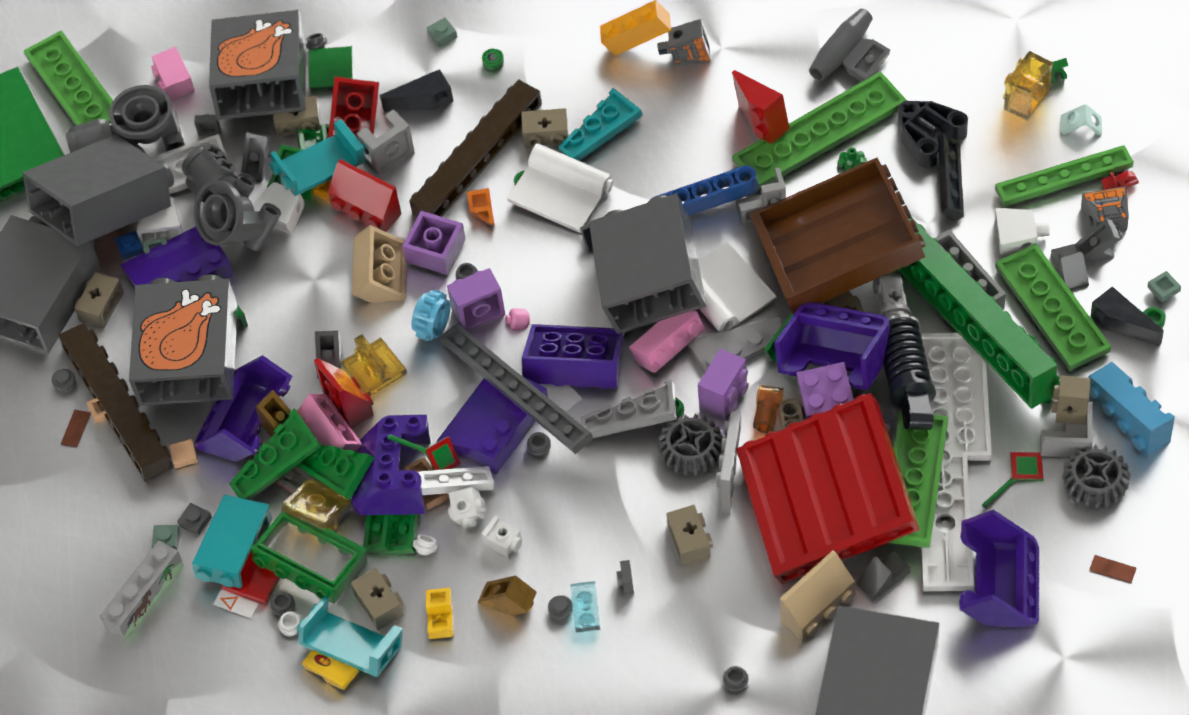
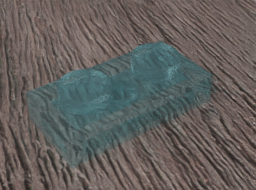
M595 581L570 584L575 632L601 630Z

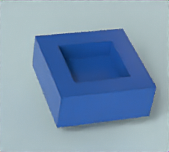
M136 230L114 238L122 260L144 253Z

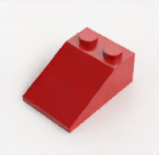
M733 70L731 73L737 101L743 115L755 136L772 144L790 129L783 94Z
M342 77L334 78L328 138L335 135L334 122L340 119L344 121L357 139V133L364 128H367L374 135L379 82Z
M319 358L314 360L323 394L328 396L351 429L374 416L372 410L374 403L368 393L363 394L361 392V387L354 377L350 378L345 371Z

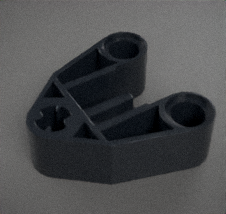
M907 100L900 103L898 107V126L901 142L923 168H932L937 164L938 144L933 139L937 132L945 133L957 141L967 137L969 118L962 111L934 101Z

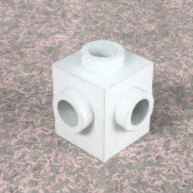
M470 487L449 493L451 506L448 507L450 518L454 522L467 528L476 526L477 522L484 520L483 512L486 511V507L479 491Z

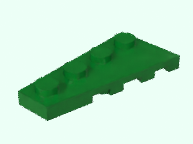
M295 408L289 413L290 416L283 425L280 423L274 430L275 434L267 443L264 442L258 449L259 453L253 460H249L229 483L238 498L253 499L322 447Z
M321 444L322 447L296 465L350 500L375 457L365 453L361 454L352 450H344L335 446Z

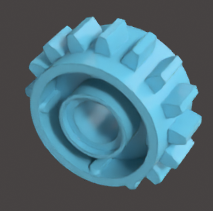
M435 289L433 291L430 290L429 293H424L418 300L413 311L411 327L416 332L415 336L419 339L429 342V340L438 338L443 333L451 311V303L446 299L447 295Z

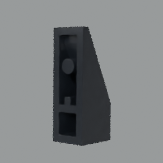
M440 69L379 95L384 112H390L393 109L395 111L434 110L453 101L451 86Z
M1113 286L1092 301L1090 316L1095 323L1101 324L1109 331L1159 346L1162 344L1164 330Z

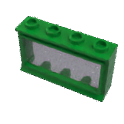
M286 506L283 507L279 516L256 544L251 546L252 561L257 566L271 570L281 579H288L295 583L298 588L314 593L321 600L324 596L328 597L329 602L333 604L337 602L350 585V582L355 579L367 563V550L365 547Z

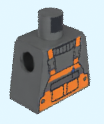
M702 19L671 27V31L668 32V41L657 42L659 56L672 54L673 60L677 65L711 62L710 43Z
M1126 186L1082 193L1081 210L1092 230L1107 218L1113 221L1120 240L1122 239L1121 232L1128 229L1129 222Z

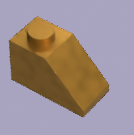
M271 390L256 406L260 424L271 437L275 434L274 430L280 423L283 425L289 418V413L291 412L274 390Z
M515 575L486 582L477 603L514 616L528 613L533 607V600L537 591Z

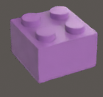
M420 211L402 246L405 262L448 275L466 240L463 223Z
M490 268L477 271L469 277L456 280L452 284L447 285L452 313L458 324L466 331L506 315L501 287Z
M720 348L697 385L700 411L725 421L729 414H731V411L736 410L738 399L746 394L749 383H747L748 370H746V359Z
M844 362L796 372L806 419H809L813 414L826 412L837 404H845L854 400Z

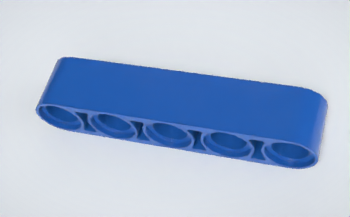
M741 166L660 195L670 196L677 193L681 202H684L682 204L688 216L752 195L758 190L759 184L754 168L751 166Z

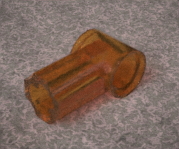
M759 384L753 428L762 433L774 431L779 405L783 401L784 388Z

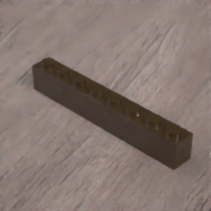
M519 79L513 86L511 85L507 89L506 94L494 103L490 112L480 119L479 124L467 133L463 142L453 149L452 154L445 161L440 163L437 171L425 180L424 185L419 191L413 193L409 201L412 215L418 217L420 211L442 217L521 129L522 112L537 111L542 105L540 90Z
M82 323L59 334L63 350L92 397L99 400L97 405L102 412H106L104 414L106 420L143 480L147 481L170 470L169 459H171L169 450L166 446L162 447L159 442L161 440L156 429H150V422L146 413H140L138 409L140 406L136 397L129 395L126 381L123 378L119 379L117 376L119 374L114 362L109 363L107 360L109 357L104 346L99 347L97 344L98 338L94 330H89L86 324Z

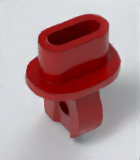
M1125 171L1115 177L1113 172H1111V176L1101 179L1105 190L1125 186L1128 188L1139 183L1133 171Z

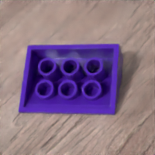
M196 226L166 241V244H160L150 249L149 253L145 254L144 252L120 264L134 289L135 285L150 284L158 278L185 282L197 281L199 277L204 275H220L222 279L234 276L231 263L220 245H212L206 242L199 234Z
M532 324L522 355V377L528 378L539 385L551 384L557 387L571 385L580 388L590 386L602 389L617 388L625 332L617 334L614 328Z
M483 378L436 442L449 436L458 455L481 467L489 466L491 472L497 475L536 421ZM525 378L548 397L547 388Z

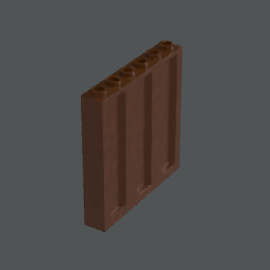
M878 157L750 213L793 315L802 304L810 302L821 304L925 258L922 250L926 246L920 233L915 234L919 232L914 219L908 220L912 218L907 205L902 206L905 204L900 191L895 193L898 190L893 177L888 179L891 177L886 164L881 165Z

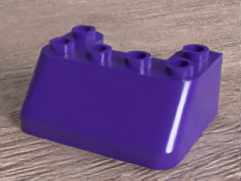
M810 302L802 304L775 341L778 373L797 376L796 372L805 371L810 363L828 366L844 362L846 371H852L849 375L850 385L856 389L868 390L883 367L890 331L889 319L883 315Z
M263 355L237 368L234 371L233 400L215 401L194 441V447L202 452L235 462L244 460L251 454L254 455L261 446L259 442L260 436H258L260 421L256 406L271 390H274L279 397H284L290 390L291 385L289 383L293 376Z
M427 414L385 416L360 439L362 446L357 453L369 454L375 458L352 495L353 509L359 515L425 514L421 475L413 470H399L401 444L388 439V435L396 436L414 444L431 443Z
M994 509L961 521V541L968 548L976 552L975 593L971 590L961 593L959 599L960 611L985 626L1030 627L1036 625L1039 621V545L1035 537Z

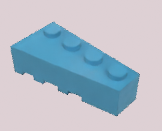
M1110 362L1088 376L1090 378L1089 395L1099 401L1104 412L1114 418L1119 429L1123 433L1128 434L1138 450H1142L1146 456H1149L1171 442L1175 416L1170 412L1165 414L1161 411L1162 405L1156 399L1151 402L1146 395V391L1141 386L1135 388L1132 378L1116 364Z

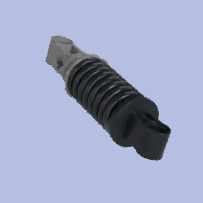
M886 274L873 280V292L878 305V315L886 316L889 319L890 331L883 364L889 386L890 402L894 407L901 409L903 425L906 430H931L934 423V414L930 402L935 398L936 390L932 384L920 332V323L916 317L912 316L910 308L907 307L901 275Z

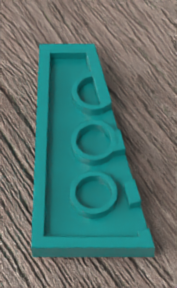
M613 87L609 91V96L606 100H601L597 104V109L594 113L585 117L582 126L579 129L575 128L558 147L559 153L580 161L643 116L642 110Z

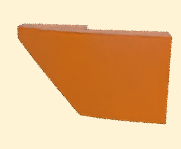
M489 188L467 191L470 215L490 226H495Z

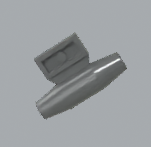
M863 8L858 9L842 22L824 43L809 68V73L814 79L823 81L838 67L843 65L849 75L862 82L873 76L890 55L891 49L873 38H863L873 20L869 11Z

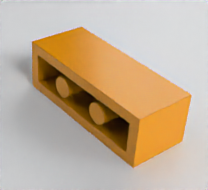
M656 0L600 25L601 43L615 56L670 32V13Z

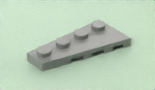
M780 316L693 339L686 347L704 372H706L720 348L746 359L747 362L764 353V348L784 322Z
M671 379L664 382L665 386L656 390L653 387L644 390L645 394L637 398L631 399V397H627L621 400L622 402L615 407L608 405L581 416L580 424L591 432L593 438L677 420L673 381Z
M731 411L730 421L725 420L724 435H727V438H722V452L725 453L719 457V469H722V471L717 472L716 487H720L721 514L731 515V497H733L734 475L736 474L738 455L736 448L739 447L741 432L740 411Z

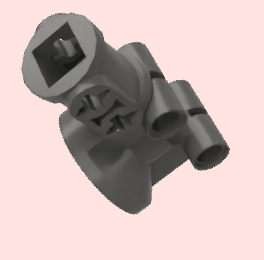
M138 85L121 92L113 100L109 109L111 123L105 119H97L73 126L66 133L70 153L115 134L133 146L139 145L138 143L151 144L162 137L166 152L185 146L177 112L173 109L169 96L162 89L151 85Z
M206 144L193 150L184 159L182 171L187 176L185 183L196 196L194 220L201 237L212 245H227L232 241H243L248 248L254 251L261 250L280 218L281 210L274 204L264 203L260 211H254L249 196L256 186L255 179L245 173H239L236 177L234 174L236 170L234 164L219 147L213 144Z

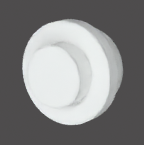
M418 535L417 539L413 541V547L419 554L430 555L437 550L436 539L428 535Z
M295 612L284 613L278 623L281 633L286 636L297 635V627L302 617Z

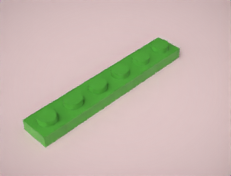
M1121 145L995 184V191L1003 207L1107 176L1111 172L1116 173L1133 168L1134 161L1126 146Z

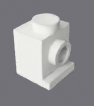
M494 515L482 532L484 546L507 558H510L513 552H517L522 544L520 530L499 520V517Z

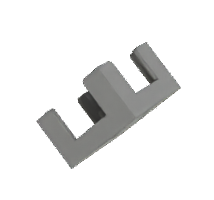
M394 109L385 115L394 127L378 138L367 128L357 133L358 140L369 151L368 155L365 153L366 164L378 177L415 153L410 126Z

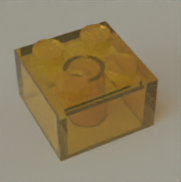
M1031 51L1024 58L1021 57L1013 73H1008L1004 80V85L1006 86L1003 94L1004 110L1028 121L1051 90L1053 62Z

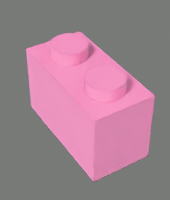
M176 47L151 56L154 63L151 66L155 79L160 78L161 81H158L159 87L167 93L170 101L195 91L191 77Z

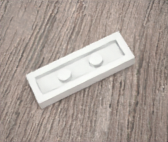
M489 466L418 472L422 479V495L446 494L470 487L477 491L493 490L494 487Z

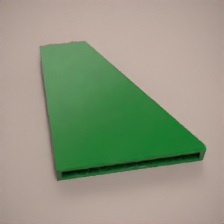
M18 66L0 74V202L25 192L22 172L64 156Z

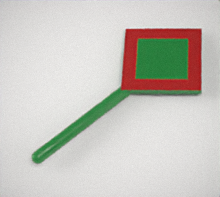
M388 435V439L426 453L433 470L453 469L461 464L449 436L429 448H424L396 436Z
M1010 452L1012 477L982 504V507L986 508L1015 480L1043 481L1041 452Z

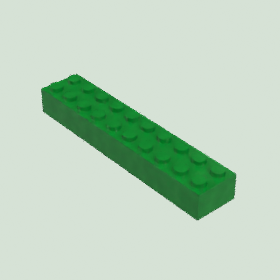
M915 221L919 231L915 234L920 233L926 245L922 248L925 258L898 269V271L1031 409L1051 399L1054 394L1058 368L1054 358L1048 356L1042 350L1040 344L1037 341H1033L1027 335L1025 329L1022 326H1018L1012 320L1011 315L997 304L995 298L989 296L983 290L981 284L974 281L969 276L967 270L964 267H960L954 261L953 256L940 246L937 239L932 238L926 232L924 226Z

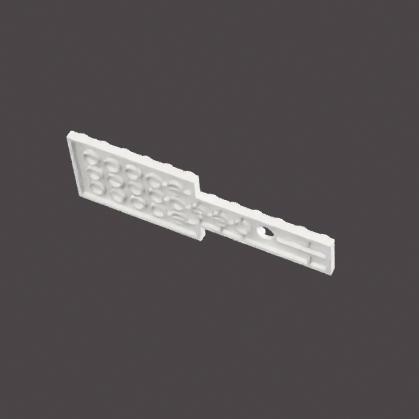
M921 333L932 384L936 390V396L930 402L931 409L934 415L949 416L930 548L921 547L923 591H974L972 550L962 543L960 534L961 521L970 518L967 461L992 459L986 361L959 333ZM891 404V408L895 415V418L891 419V421L895 424V431H892V446L894 449L899 412L901 411V409H898ZM940 517H950L955 526L950 531H941L935 523L939 521Z

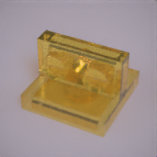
M362 334L354 338L356 345L355 353L341 361L348 374L358 381L363 393H368L369 396L374 395L407 374L405 366L381 337L370 344Z
M309 478L282 503V511L322 530L326 527L337 533L339 514L349 505L350 500L333 489Z

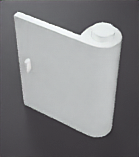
M537 143L531 151L527 169L508 196L507 201L580 233V227L585 226L605 193L611 191L614 181L611 180L612 175Z
M728 241L698 260L706 300V307L699 310L718 332L737 327L777 299L773 291Z

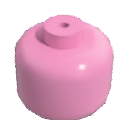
M512 308L509 311V315L505 317V323L509 324L510 329L514 331L526 329L530 324V315L526 309Z

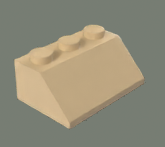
M372 225L354 237L352 295L370 303L404 301L406 299L407 263L405 262L402 249L404 240Z
M832 551L780 598L781 623L802 641L808 635H814L818 631L820 624L826 619L830 620L836 614L838 605L841 606L843 603H849L855 595V580L836 552Z

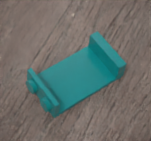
M342 119L334 122V136L283 160L280 159L275 151L270 152L272 161L270 168L273 174L281 178L284 188L286 190L289 189L294 196L332 179L337 162L340 159L355 167L366 163L364 146Z
M224 495L192 562L195 578L204 582L220 583L226 587L241 588L243 583L240 573L251 551V546L254 544L261 526L269 527L272 521L270 505Z
M324 596L318 604H314L310 614L299 622L297 632L299 633L298 644L378 677L402 647L403 629L394 625L387 635L384 636L328 612L329 598Z

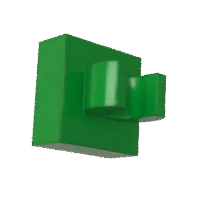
M1067 57L1042 65L1040 67L1042 76L1049 74L1048 80L1051 84L1056 82V73L1060 74L1062 81L1066 80L1067 73L1063 69L1069 66Z

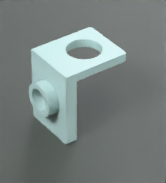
M1086 103L1061 114V133L1063 135L1085 125L1096 134L1102 135V116ZM1091 115L1095 118L1097 126L1092 122Z

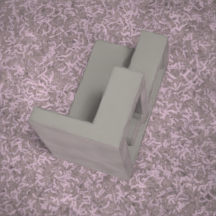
M780 167L775 168V183L761 185V195L736 200L741 224L753 222L750 213L786 198V188Z
M1092 402L1088 403L1085 425L1065 423V431L1041 430V456L1070 457V455L1074 456L1077 449L1084 452L1086 446L1090 450L1092 449Z

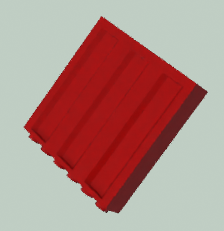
M871 393L859 395L855 400L845 404H837L826 412L813 414L809 419L791 423L787 428L769 432L765 437L755 441H747L743 446L736 448L773 575L782 585L805 576L832 551L836 552L841 561L920 530L879 404Z

